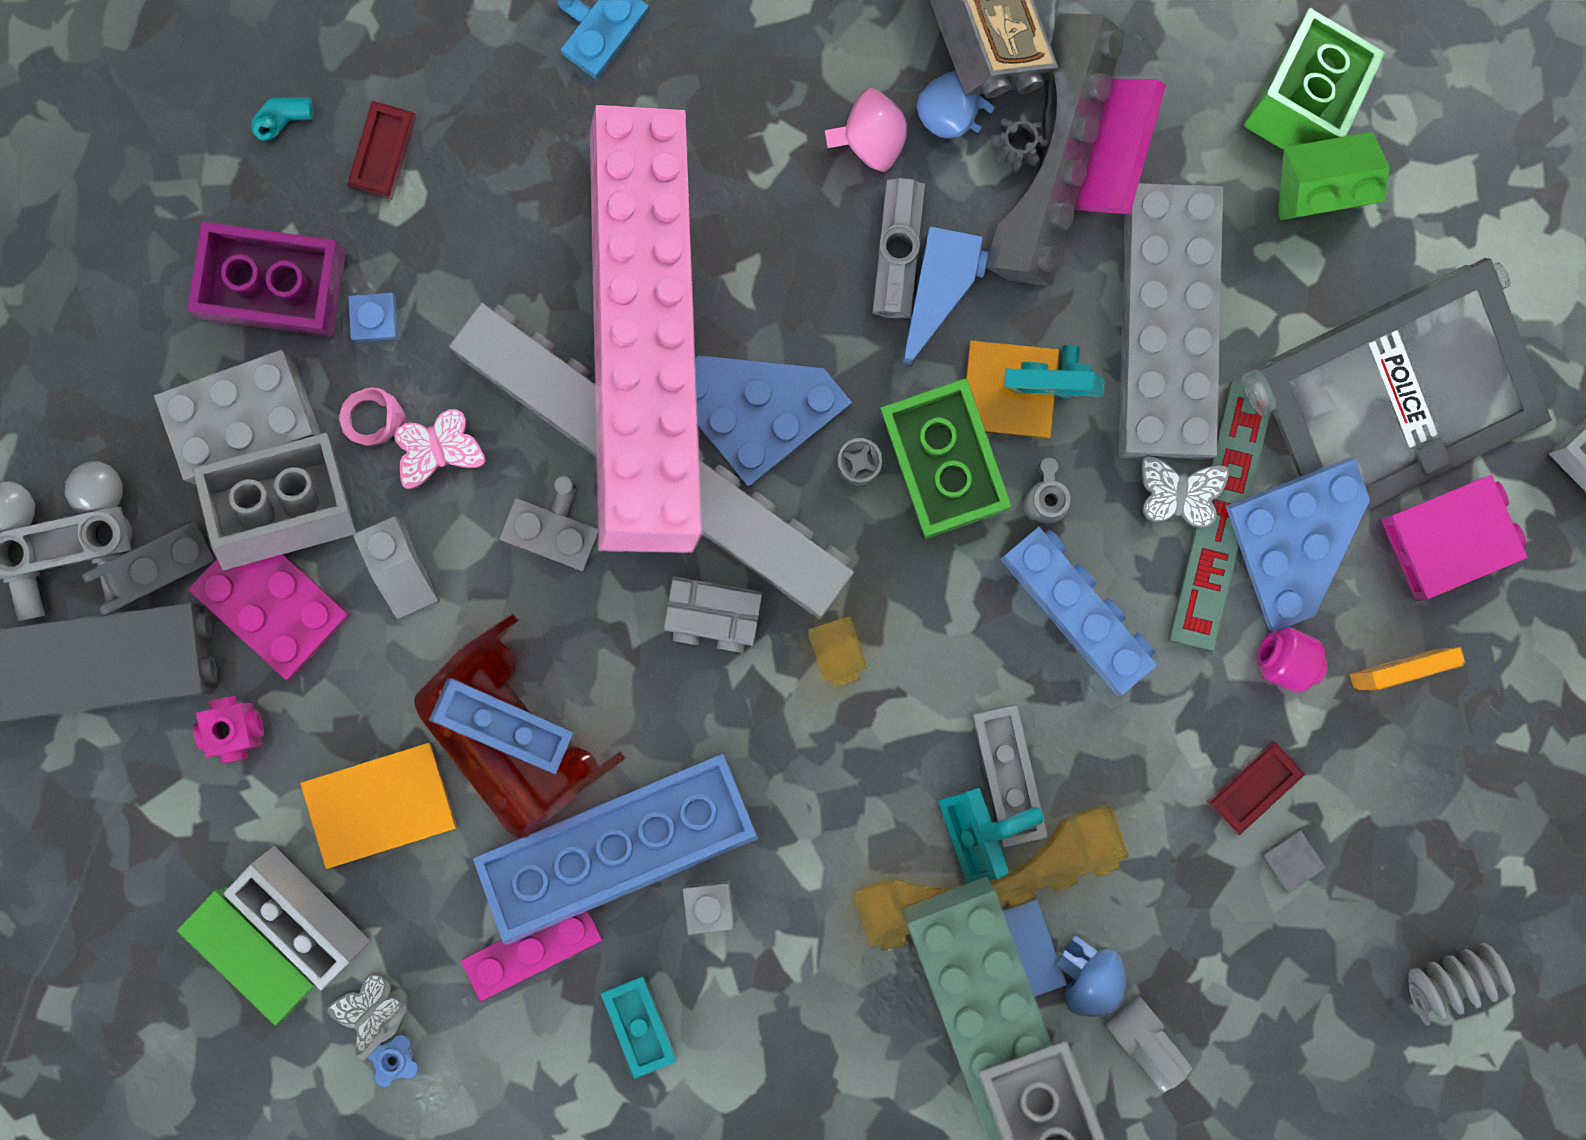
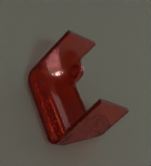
M512 614L464 645L416 694L414 704L420 719L505 829L517 838H526L590 789L626 758L620 751L598 767L591 753L572 746L566 749L556 774H552L429 720L447 678L454 679L530 713L508 685V682L515 675V658L512 651L500 639L519 621Z

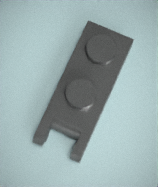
M191 520L82 573L81 576L85 583L103 576L114 599L105 601L98 606L101 615H105L215 561L195 520Z

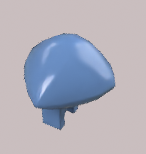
M956 70L945 73L931 81L921 91L916 103L919 118L924 126L938 137L946 139L961 137L970 129L978 133L982 126L974 121L978 110L983 108L987 112L992 113L995 109L980 94L965 96Z
M1075 935L1066 946L1064 953L1055 963V965L1074 979L1066 986L1064 992L1067 1008L1072 1013L1080 1016H1105L1118 1009L1121 1005L1127 988L1124 964L1120 955L1115 950L1104 949L1097 951Z

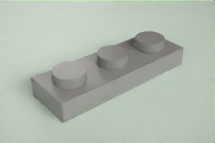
M1018 705L972 714L996 822L1033 807H1038L1041 810ZM1044 821L1042 824L1017 835L1002 839V847L1048 838Z

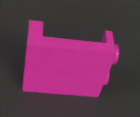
M1492 475L1479 478L1462 487L1381 519L1415 601L1430 599L1528 558L1524 550L1527 546L1524 532L1517 523L1512 522L1506 508L1509 505L1507 493L1500 482L1494 481Z

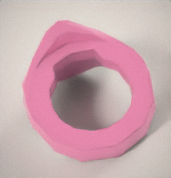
M373 387L351 394L343 402L339 414L342 432L352 442L365 446L387 443L394 437L397 428L407 421L406 415L395 397L383 389ZM374 401L380 406L387 408L386 426L380 428L374 434H360L352 424L353 411L362 402Z

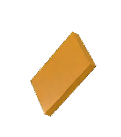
M432 742L300 783L325 869L458 828Z

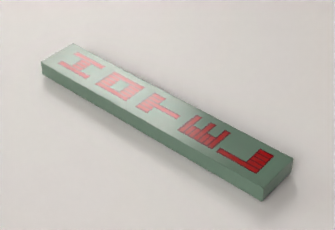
M1233 380L1229 383L1217 433V455L1211 458L1209 466L1219 465L1228 467L1229 477L1222 494L1218 498L1211 500L1217 512L1216 521L1209 527L1194 528L1168 641L1214 651L1239 548L1226 506L1251 496L1273 405L1272 400L1264 401L1257 386Z

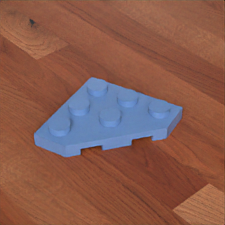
M700 355L695 358L697 426L748 488L852 405L850 399L824 368Z
M1346 458L1226 506L1267 627L1272 632L1316 615L1370 502L1355 458Z

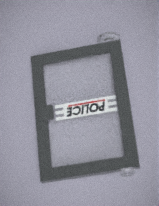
M1484 258L1476 263L1464 265L1270 359L1269 363L1242 376L1245 392L1257 413L1264 416L1273 411L1299 477L1349 457L1357 460L1370 499L1365 511L1552 421L1503 289L1510 286V277L1501 263L1493 264L1490 258Z

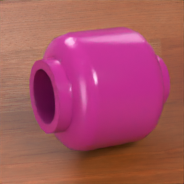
M1291 627L1281 628L1276 632L1266 635L1257 652V662L1260 665L1263 677L1269 682L1296 693L1304 692L1314 684L1320 683L1328 669L1323 643Z

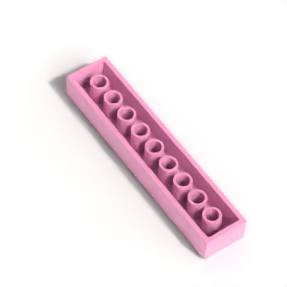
M596 105L590 128L599 551L693 552L701 535L686 113L685 110Z

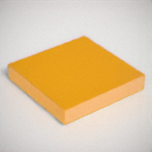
M980 341L969 342L966 378L986 433L1041 439L1051 438L1055 395L1017 394L1004 387L1006 369H1020L1022 362L1044 363L1048 365V370H1057L1059 349Z
M1461 647L1434 649L1353 672L1349 675L1354 689L1379 690L1463 666L1462 663H1465Z

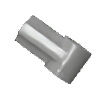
M1140 996L1104 1023L1128 1056L1133 1055L1162 1093L1175 1088L1193 1070L1176 1045L1163 1032L1165 1027Z

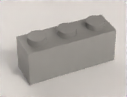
M275 846L254 861L223 893L320 990L330 983L370 942Z

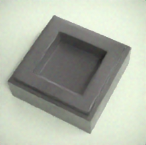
M1298 829L1261 853V856L1285 892L1288 893L1326 869L1303 832Z

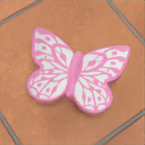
M448 409L436 418L433 426L428 428L418 423H406L397 428L394 434L395 441L400 448L407 452L400 460V478L404 488L411 490L419 487L434 474L438 467H444L448 464L462 468L484 466L486 458L478 442L472 436L464 434L467 425L464 413L457 409Z

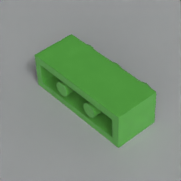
M227 887L215 890L181 925L177 932L276 1026L284 1021L317 986L223 894L228 889Z

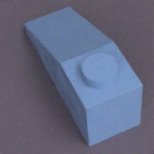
M929 227L902 365L911 366L969 292L975 276L983 278L988 257V251L980 250L983 237Z

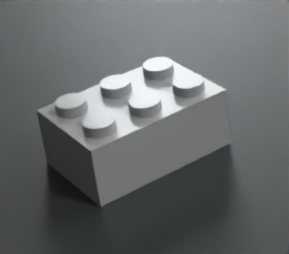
M283 349L154 395L184 481L196 485L193 468L321 434L295 359Z
M327 433L193 468L211 547L223 571L351 536L356 533L337 459Z

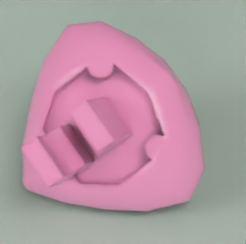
M870 87L857 98L845 127L825 130L827 146L831 148L849 144L855 154L870 168L886 172L892 167L904 147L907 139L908 124L904 113L890 98L879 90Z

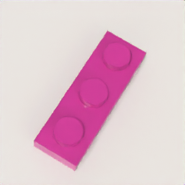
M589 910L508 945L503 943L501 939L463 958L460 962L481 1002L601 942L603 937Z

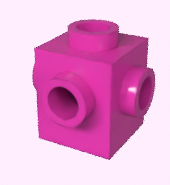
M236 696L209 701L210 710L196 713L198 723L193 725V734L198 749L204 750L205 758L220 756L221 764L247 759L249 758L247 750L263 747L261 737L264 735L263 722L259 711L254 708V703L237 704ZM221 722H226L230 727V733L225 739Z

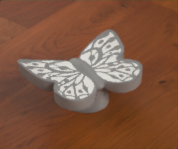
M1152 456L1144 457L1142 460V480L1145 489L1151 495L1143 504V514L1146 519L1152 522L1166 521L1175 514L1178 516L1182 515L1184 520L1193 527H1209L1216 521L1217 516L1215 506L1211 500L1218 498L1222 494L1229 477V468L1217 465L1198 470L1189 476L1186 473L1179 475L1162 460Z
M379 974L368 975L362 983L359 994L355 992L347 993L331 1003L327 1009L329 1016L345 1027L355 1028L357 1031L356 1055L361 1060H365L381 1042L388 1040L396 1033L401 1019L407 1011L406 1005L400 1000L388 998L391 986Z

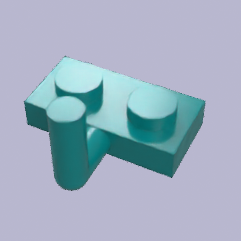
M1063 345L1060 371L1048 370V365L1044 363L1022 362L1020 369H1006L1004 387L1017 394L1058 395L1063 399H1071L1074 396L1104 397L1105 379L1092 372V366L1079 364V346Z
M980 788L953 794L938 800L966 883L986 876L989 881L1008 875L1009 871L998 840L1010 838L1040 825L1044 821L1043 812L1038 807H1033L1007 819L992 823Z

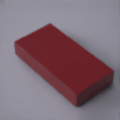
M371 101L347 183L350 189L390 200L393 199L417 117L414 112Z
M1271 741L1206 802L1237 835H1241L1305 774L1275 741Z

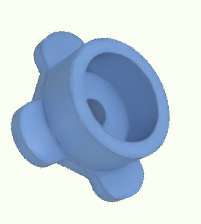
M397 1035L392 1041L379 1044L367 1057L373 1061L376 1070L374 1081L379 1086L388 1087L393 1080L402 1077L412 1079L417 1074L418 1064L413 1061V1053L410 1049L411 1042L408 1037ZM389 1057L396 1058L397 1062L395 1065L389 1064Z

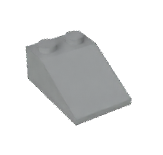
M1067 1041L979 1072L1000 1140H1105Z

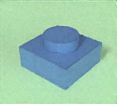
M393 293L348 296L351 340L354 343L398 340L396 296Z

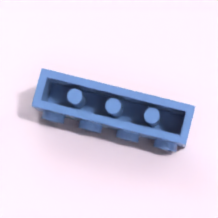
M1037 527L1002 556L1000 560L1115 695L1125 694L1158 666L1151 658L1155 653L1154 649L1140 633L1137 632L1134 636L1130 634L1121 623L1126 619L1125 615L1111 599L1107 598L1104 602L1092 589L1096 582L1090 573L1081 564L1073 567L1062 554L1067 548L1061 539L1051 529L1044 533L1040 527Z

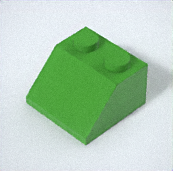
M1368 132L1284 147L1278 210L1280 220L1385 202L1390 167L1374 133Z

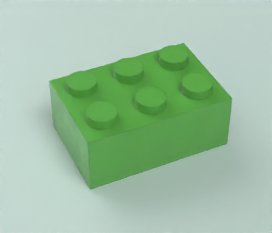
M967 378L880 408L924 539L1010 510L1012 506Z

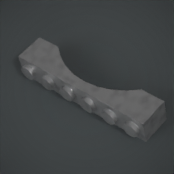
M1059 13L1050 43L1058 68L1053 71L1057 91V108L1051 144L1043 165L1028 191L1014 209L997 224L986 263V268L1008 281L1053 286L1056 272L1061 265L1062 251L1068 230L1074 220L1075 206L1081 186L1086 179L1091 151L1099 134V124L1104 106L1111 93V82L1124 47L1126 32L1103 14Z

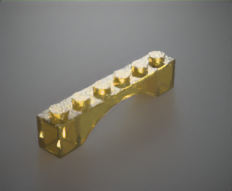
M1102 804L1063 818L1051 838L1032 858L1008 875L990 881L999 902L1008 900L1010 906L1019 905L1034 899L1033 891L1050 885L1052 891H1058L1077 884L1076 876L1093 870L1095 877L1120 869L1119 861L1130 857L1112 806ZM892 877L851 892L870 947L880 945L881 951H885L907 943L905 935L910 934L901 911L902 908L954 888L916 885Z

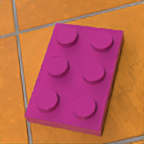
M285 554L224 571L216 559L188 589L286 681H290L351 615Z

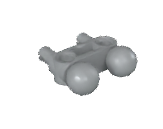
M87 461L76 466L65 481V497L69 505L80 515L31 525L35 517V502L30 493L18 483L0 481V580L3 579V583H9L17 622L45 616L36 579L37 576H40V571L90 560L92 564L97 563L98 566L131 550L132 527L129 520L123 515L122 507H118L123 495V483L118 473L110 465L100 461ZM103 521L107 522L113 531V537L106 546L102 545L96 537L97 526ZM14 541L18 542L24 550V557L18 565L14 564L8 555L9 547ZM100 576L105 601L114 599L103 576Z

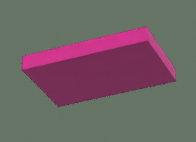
M1112 79L1111 93L1104 106L1099 124V134L1091 151L1086 179L1081 186L1075 206L1076 211L1130 214L1166 85L1158 79Z

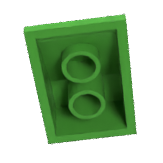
M1309 8L1260 91L1243 126L1283 150L1284 147L1347 136L1385 52Z

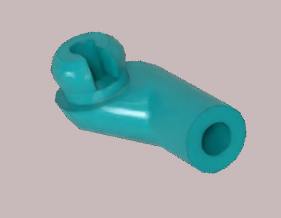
M290 97L269 99L252 119L251 130L253 135L261 141H268L276 137L290 120H312V98Z

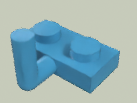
M557 0L562 10L580 22V25L561 48L562 55L598 80L650 12L649 5L642 0H598L591 9L580 0Z

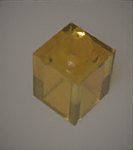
M850 616L807 630L823 682L833 679L836 688L861 679L858 670L867 668Z

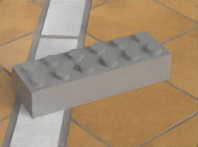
M1139 183L1130 214H1125L1118 458L1143 459L1146 456H1152L1163 460L1208 461L1217 455L1223 186Z

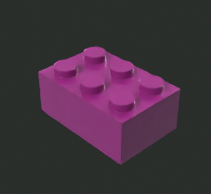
M201 221L187 311L201 320L333 338L346 250L336 240Z

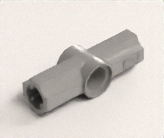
M903 178L887 179L872 314L896 319L911 318L917 257L920 248L919 238L925 183ZM897 239L903 240L909 245L911 253L905 258L898 259L892 257L887 251L886 246L888 243Z

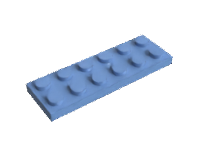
M721 754L475 857L473 861L502 942L508 945L758 839V836L724 754Z

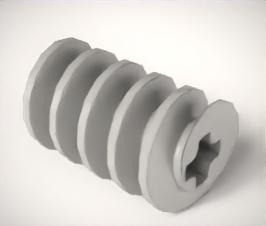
M1487 943L1478 944L1475 953L1469 949L1462 950L1459 953V961L1454 956L1448 955L1443 958L1442 967L1436 962H1429L1425 966V973L1419 968H1413L1408 973L1409 991L1413 1004L1421 1020L1427 1026H1430V1011H1434L1442 1021L1447 1020L1446 1005L1450 1004L1461 1015L1464 1014L1463 999L1468 998L1477 1009L1481 1007L1480 993L1485 992L1492 1002H1496L1499 999L1498 986H1502L1510 996L1516 992L1506 964L1500 955Z

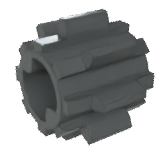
M1021 113L1018 121L1014 123L1012 120L1008 121L1003 118L1000 123V128L1003 132L1001 135L993 136L991 140L992 145L997 146V149H1001L997 163H1005L1006 161L1012 163L1014 172H1018L1021 164L1025 162L1027 165L1031 164L1036 167L1039 162V157L1036 153L1038 150L1046 149L1048 145L1047 140L1042 139V136H1038L1043 123L1041 121L1034 122L1033 124L1027 122L1025 113ZM1015 135H1021L1029 141L1024 150H1017L1011 146L1010 142L1013 141Z

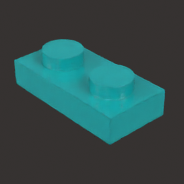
M644 975L601 992L602 999L634 1079L677 1062L676 1054Z

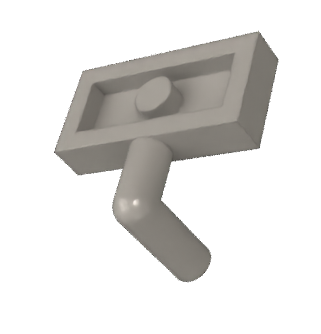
M566 476L557 478L554 484L557 494L550 511L515 498L499 540L585 572L599 532L594 527L567 518L577 491L576 485Z

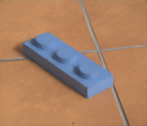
M447 678L429 718L434 723L552 774H556L574 733L451 678Z

